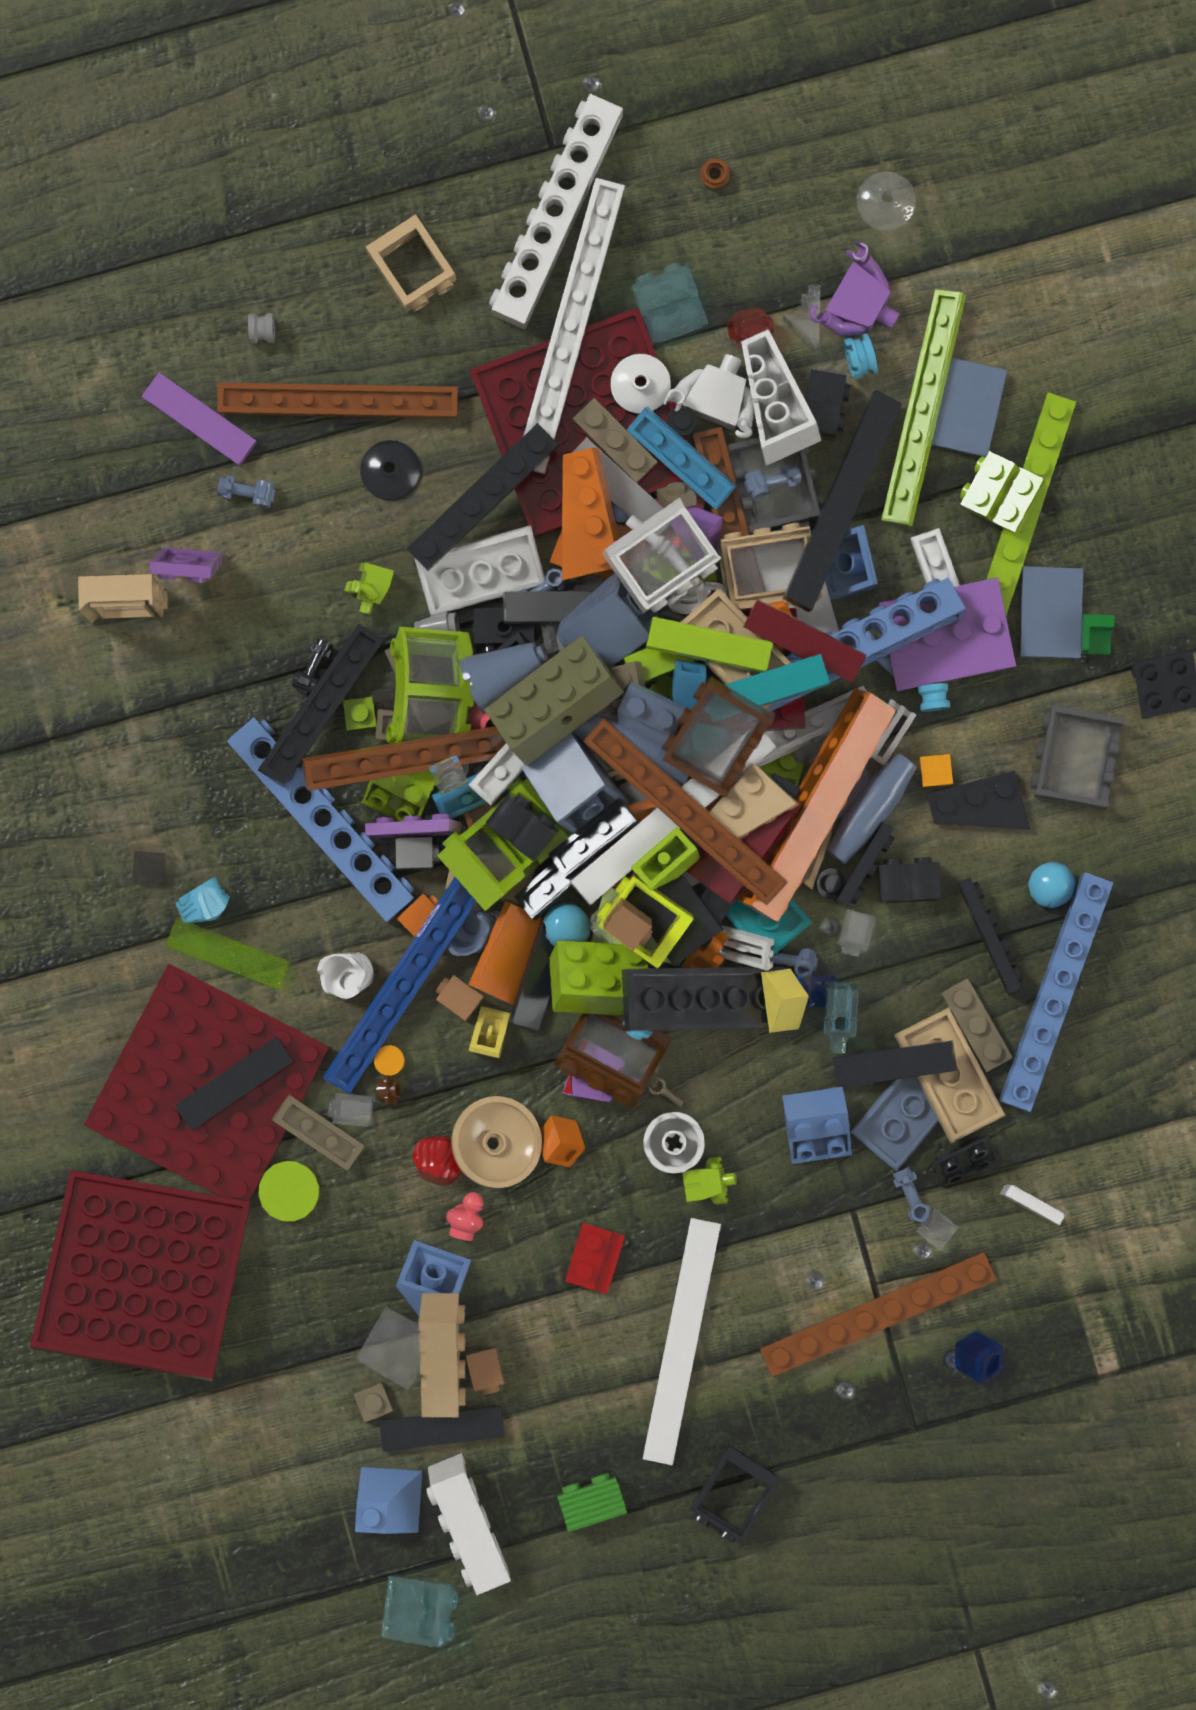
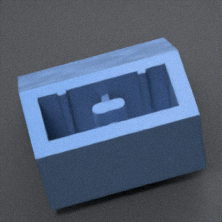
M843 1087L782 1096L792 1164L852 1155L848 1110Z

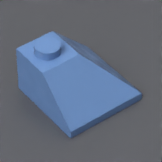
M414 1240L396 1287L419 1316L422 1293L460 1294L471 1260Z
M361 1467L355 1532L381 1534L418 1533L423 1470Z

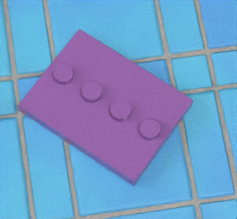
M998 577L955 586L954 588L966 608L963 618L890 653L897 692L915 689L923 685L943 683L1016 667ZM897 599L880 602L879 605L889 607L897 603ZM930 603L920 605V609L925 613L935 611V607ZM897 616L892 619L898 626H906L909 623L903 616Z

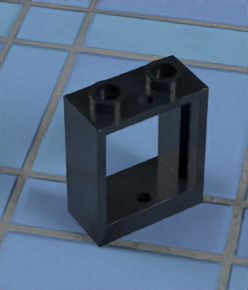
M728 1444L690 1506V1510L695 1512L692 1518L707 1527L710 1523L720 1528L718 1534L732 1543L736 1539L743 1543L780 1483L781 1477ZM728 1461L766 1484L740 1528L735 1527L702 1506L703 1501Z

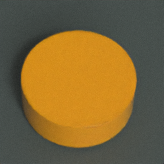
M386 1045L381 1047L374 1057L375 1068L383 1075H396L404 1067V1055L395 1046Z

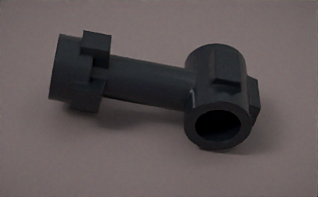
M318 638L314 644L311 643L309 650L313 652L306 672L298 671L292 681V687L296 688L297 692L307 696L310 695L320 678H317V674L324 658L331 659L332 644Z

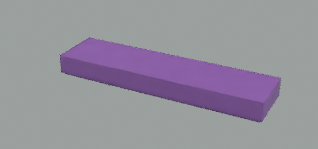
M161 373L156 375L141 396L239 467L257 443L255 439Z

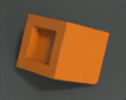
M551 1115L540 1129L542 1136L541 1152L546 1163L571 1167L585 1149L578 1124L575 1120Z

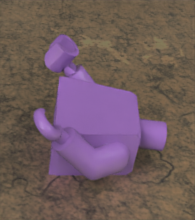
M854 241V244L858 246L856 255L851 250L846 251L847 257L857 260V263L852 262L825 312L819 313L816 318L815 311L818 305H814L809 313L810 319L813 322H820L822 326L839 336H856L864 332L869 333L876 321L892 329L900 313L886 306L891 294L889 283L880 266L868 254L867 245L858 241Z

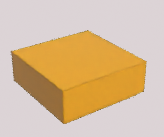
M950 754L919 757L922 788L953 785Z

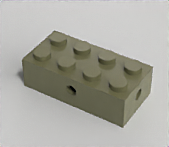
M581 635L484 710L511 751L528 766L625 692L597 651Z

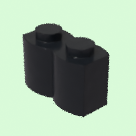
M811 369L805 401L817 422L820 435L835 438L837 430L843 431L846 414L840 413L842 401L848 402L851 384L846 383V375Z
M511 792L504 798L486 823L526 857L534 861L558 833L559 830L554 826L557 822L543 811L540 814L530 807L533 804L532 801L524 794L518 792L515 795Z
M932 857L914 858V863L902 864V859L884 860V865L877 867L879 904L938 901L942 899L940 862H932Z

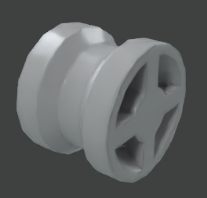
M255 313L248 315L250 344H256L259 340H265L267 343L275 342L273 313H266L265 316H257Z

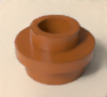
M710 159L702 165L700 178L705 186L719 189L727 184L730 178V169L723 160ZM712 170H717L721 176L718 179H713L709 173Z

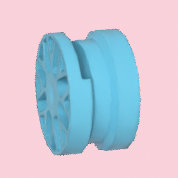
M867 333L862 334V341L860 339L853 340L852 338L844 339V351L853 380L862 379V375L868 374V370L871 371L872 375L878 374L877 361L869 335Z

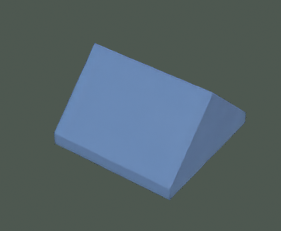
M864 525L847 530L825 580L830 600L874 591L878 585Z

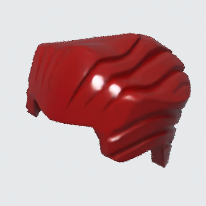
M448 1136L422 1138L414 1148L413 1161L418 1175L430 1183L450 1185L462 1173L453 1156L452 1139Z

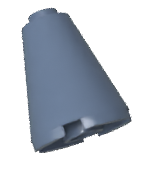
M534 642L467 656L460 660V667L464 680L469 679L472 687L469 691L480 710L486 713L484 709L549 659L542 645L537 647Z

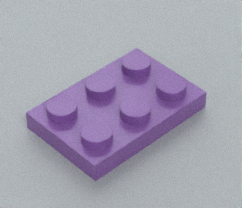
M163 547L150 561L149 574H157V578L162 580H175L176 576L188 577L190 582L203 583L206 582V578L210 579L222 565L223 552Z

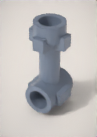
M789 464L782 466L780 473L764 476L760 469L754 470L745 475L746 481L744 484L748 494L751 493L753 499H759L770 493L768 489L770 487L786 484L788 489L794 488L801 482V472L797 466L790 467Z
M227 475V478L220 477L217 494L231 500L232 494L253 498V505L270 508L271 502L274 503L276 490L274 489L275 484L272 482L257 480L256 486L235 483V477Z
M552 568L547 571L546 581L531 591H565L569 585V579L562 580V570ZM523 588V589L520 590L519 592H528V591H527L525 588Z
M805 948L799 951L798 956L777 953L770 961L773 962V966L776 964L795 967L796 975L808 978L812 975V972L816 971L818 958H816V953L813 950Z
M910 1167L893 1173L895 1187H902L911 1207L907 1213L909 1219L918 1221L920 1224L928 1222L927 1218L931 1208L929 1205L922 1204L913 1184V1181L917 1179L915 1172H911Z

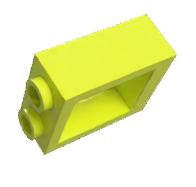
M633 873L630 878L626 876L622 878L614 890L618 893L612 903L606 901L596 916L600 918L598 927L604 930V919L621 898L626 899L632 889L637 886L678 915L653 951L640 944L634 949L636 954L656 968H659L694 917L690 912L657 889L651 891Z

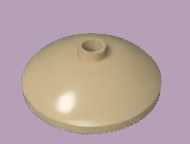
M502 1096L486 1097L469 1105L458 1117L452 1132V1152L458 1167L470 1180L484 1187L505 1188L521 1182L534 1170L542 1149L541 1131L533 1114L521 1103ZM490 1138L496 1141L495 1149H490L487 1145Z

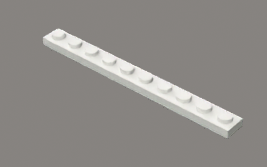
M599 178L595 179L524 435L538 423L555 440L625 185ZM550 455L534 470L535 472L545 474Z

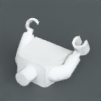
M725 354L720 368L707 364L704 370L696 369L682 379L674 389L668 391L663 402L664 405L668 401L675 402L677 406L674 411L676 412L680 410L681 406H687L695 412L697 417L734 432L738 426L741 431H744L740 432L737 430L735 432L736 436L740 438H749L752 435L751 427L755 415L750 389L746 387V379L736 375L742 361L735 356Z

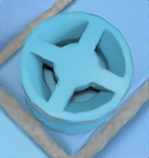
M947 683L918 687V692L922 696L923 701L920 705L921 712L940 711L951 708L950 701L946 698V692L949 690Z

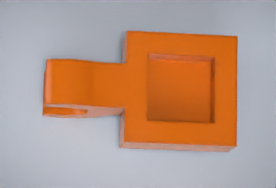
M720 932L712 939L708 946L704 944L688 956L682 966L684 968H718L724 958L717 953L729 936Z

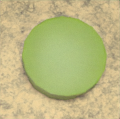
M283 1161L273 1165L264 1173L259 1184V1198L262 1207L270 1216L280 1221L294 1222L305 1218L314 1210L319 1200L320 1190L316 1175L308 1166L299 1162Z

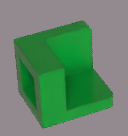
M1084 614L1082 616L1081 654H1110L1111 630L1114 628L1115 615Z

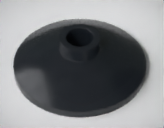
M387 440L373 445L365 453L360 466V474L365 487L371 494L384 500H396L405 497L415 488L420 477V464L416 454L409 446L399 441ZM388 463L394 464V472L386 473L384 471L385 465Z

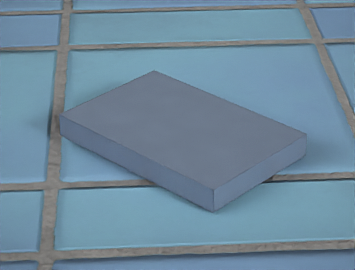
M952 358L931 446L976 457H986L991 444L1007 370Z
M1022 567L1019 657L1081 659L1083 568Z
M916 1077L896 1079L890 1083L850 1133L897 1172L939 1120Z

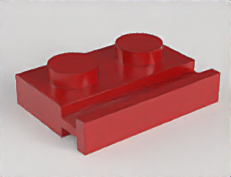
M583 1223L565 1282L607 1294L625 1235Z

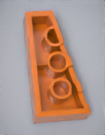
M589 448L563 455L562 580H567L612 569L602 555V552L620 539L599 448ZM622 554L619 558L626 566L624 554Z

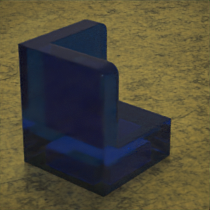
M836 976L797 978L809 996L805 1008L826 1007L824 983L836 982Z
M974 1331L955 1344V1368L983 1384L1003 1371V1346L985 1335Z

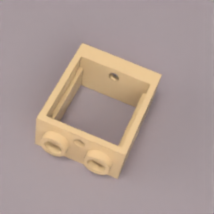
M416 214L366 246L367 254L406 313L411 309L414 311L420 310L429 303L428 298L436 293L442 295L454 286L453 282L456 281L454 271ZM419 235L443 273L411 294L406 295L382 258Z

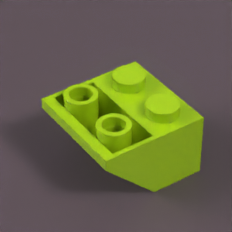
M445 768L370 780L362 803L394 818L398 822L404 821L405 816H423Z

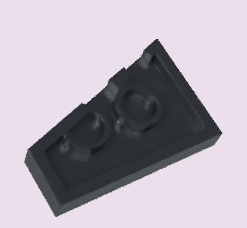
M1015 771L926 794L934 824L1030 830Z

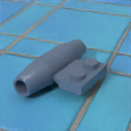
M630 682L617 710L618 720L605 718L677 783L685 785L689 776L662 760L666 753L662 746L670 733L675 734L679 725L677 722L686 707L634 682ZM595 714L578 727L574 734L585 740L604 717Z
M897 753L872 778H870L864 767L861 778L855 783L847 797L846 805L836 817L842 819L826 848V851L832 857L846 864L872 839L903 796L917 768L916 765L903 755Z

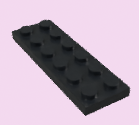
M756 967L623 969L622 988L625 1032L769 1029L761 972L767 971ZM773 967L767 971L792 970V967Z

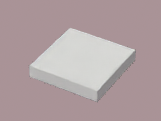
M1004 1185L1000 1192V1195L1052 1224L1060 1225L1065 1217L1064 1213L1014 1185Z

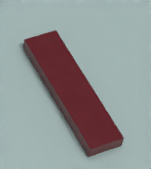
M759 599L756 600L743 625L744 628L805 659L821 654L826 670L852 683L867 656L866 653Z

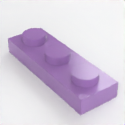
M448 814L432 815V820H422V816H405L402 822H394V818L381 817L376 818V823L365 824V836L376 839L452 835L454 832L461 834V822L450 819Z

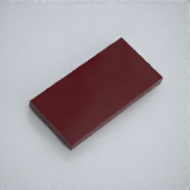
M795 798L793 799L800 804L799 806L782 813L775 820L768 824H763L741 839L763 860L803 805ZM698 845L697 850L700 859L688 868L686 872L725 901L734 904L745 886Z

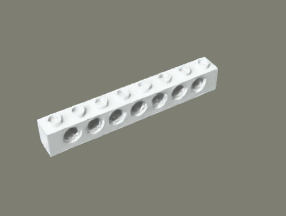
M589 94L586 102L583 100L580 102L575 114L578 121L574 129L568 128L563 140V144L566 145L562 156L557 154L552 163L550 171L554 172L550 182L544 181L538 197L542 200L538 208H532L526 221V224L529 225L525 236H519L514 247V251L517 252L513 263L508 261L503 270L501 278L505 279L501 290L496 288L489 302V305L493 306L492 316L526 330L622 119V107L592 94ZM588 125H595L600 131L594 136H588L583 130ZM580 151L587 155V159L582 163H576L571 159V156L575 152ZM569 178L575 182V186L572 189L564 190L559 186L560 181ZM552 205H558L563 209L562 214L557 217L550 216L546 211ZM539 232H546L551 236L550 240L544 244L536 242L534 237ZM527 259H534L539 263L538 267L532 271L525 270L522 264ZM514 286H523L526 289L525 295L520 298L513 297L510 294V290Z

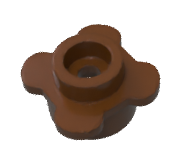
M385 1075L384 1079H379L377 1082L378 1100L380 1103L396 1106L401 1096L400 1083L395 1075L391 1077L390 1075Z

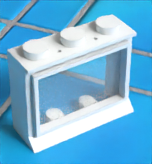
M680 498L608 546L602 552V555L643 614L649 609L655 613L668 604L665 598L674 592L680 596L693 587L690 581L701 575L704 579L718 569L715 564L721 559L684 507Z

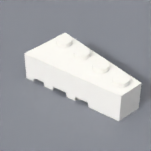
M769 329L741 341L760 444L766 466L820 442L821 437L817 422Z
M462 1453L428 1467L430 1487L426 1488L432 1505L438 1504L442 1514L438 1516L443 1532H450L453 1542L449 1544L455 1560L461 1559L465 1569L461 1570L466 1586H473L476 1595L508 1583L511 1579L494 1533L490 1532L491 1526L482 1505L479 1506V1497L472 1477L469 1479L467 1477L466 1462Z

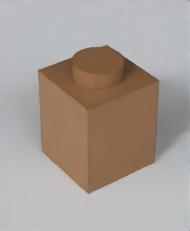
M623 898L618 901L603 921V929L633 951L638 944L643 946L653 933L651 930V918Z
M454 975L450 980L445 977L435 991L439 994L436 1000L466 1022L484 999L481 994Z
M497 1347L466 1354L474 1391L481 1390L482 1395L500 1391L499 1385H503L505 1380Z

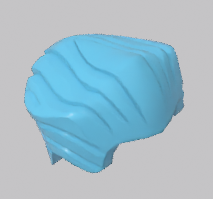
M216 876L183 895L175 903L184 924L216 920L224 911L230 896L222 889Z

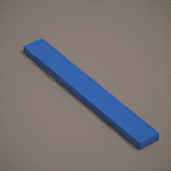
M454 877L323 1076L326 1081L348 1094L352 1092L477 902L456 877Z

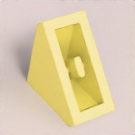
M791 969L761 972L769 1033L799 1029L808 1001V994Z
M481 1006L469 1051L500 1059L510 1013Z

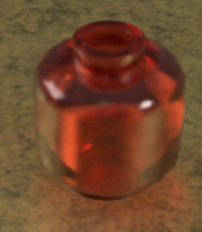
M761 308L736 311L727 324L730 341L735 343L740 349H742L741 341L768 329L771 334L774 332L772 318L770 316L767 317L765 311Z

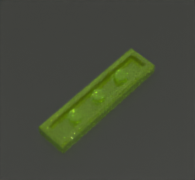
M176 918L166 946L278 990L290 961L191 923L184 924L183 920Z

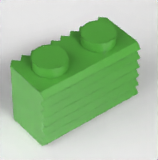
M608 1473L592 1477V1484L580 1487L579 1482L562 1487L563 1493L558 1494L557 1497L568 1532L627 1514L616 1476L610 1478Z

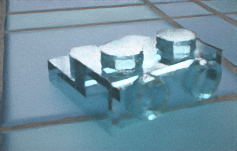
M679 262L673 263L663 269V274L653 277L652 273L643 274L635 279L636 284L632 285V293L652 345L702 328L709 323L688 265L681 267Z
M390 1575L381 1637L432 1647L447 1646V1641H451L455 1630L454 1623L450 1622L451 1610H454L458 1604V1593L454 1591V1584L430 1579L420 1580Z

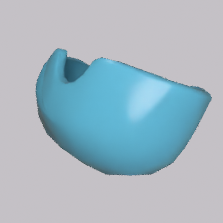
M1047 862L1038 866L1032 872L1028 882L1030 896L1037 904L1048 908H1056L1067 903L1073 897L1076 888L1074 873L1065 864L1058 862Z
M560 902L552 906L544 916L545 936L554 947L557 940L586 942L590 936L589 918L573 902Z

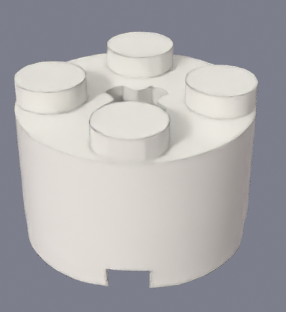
M668 1112L658 1116L649 1124L644 1134L643 1146L648 1160L656 1168L667 1173H681L691 1169L698 1163L704 1152L705 1140L701 1127L692 1117L680 1112ZM675 1134H678L680 1136L679 1142L682 1143L681 1149L675 1148L673 1152L669 1151V1144L665 1142L667 1136L672 1138Z

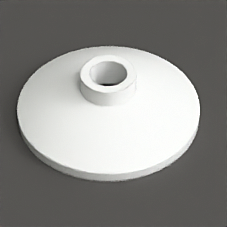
M635 354L626 357L615 367L611 376V392L615 401L623 409L631 413L640 414L647 406L652 411H655L663 405L668 391H670L671 381L668 370L661 361L650 355ZM643 377L647 382L644 386L639 387L635 384L636 378Z

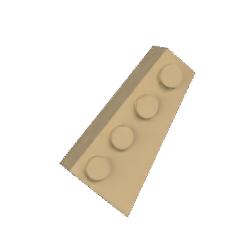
M422 1293L419 1314L420 1375H423V1378H421L422 1417H459L460 1406H465L466 1387H460V1379H465V1360H460V1351H465V1333H459V1324H465V1305H459V1293Z

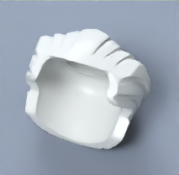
M353 951L326 956L320 960L317 968L323 990L327 994L340 998H352L373 982V966L370 960L360 952L354 953Z

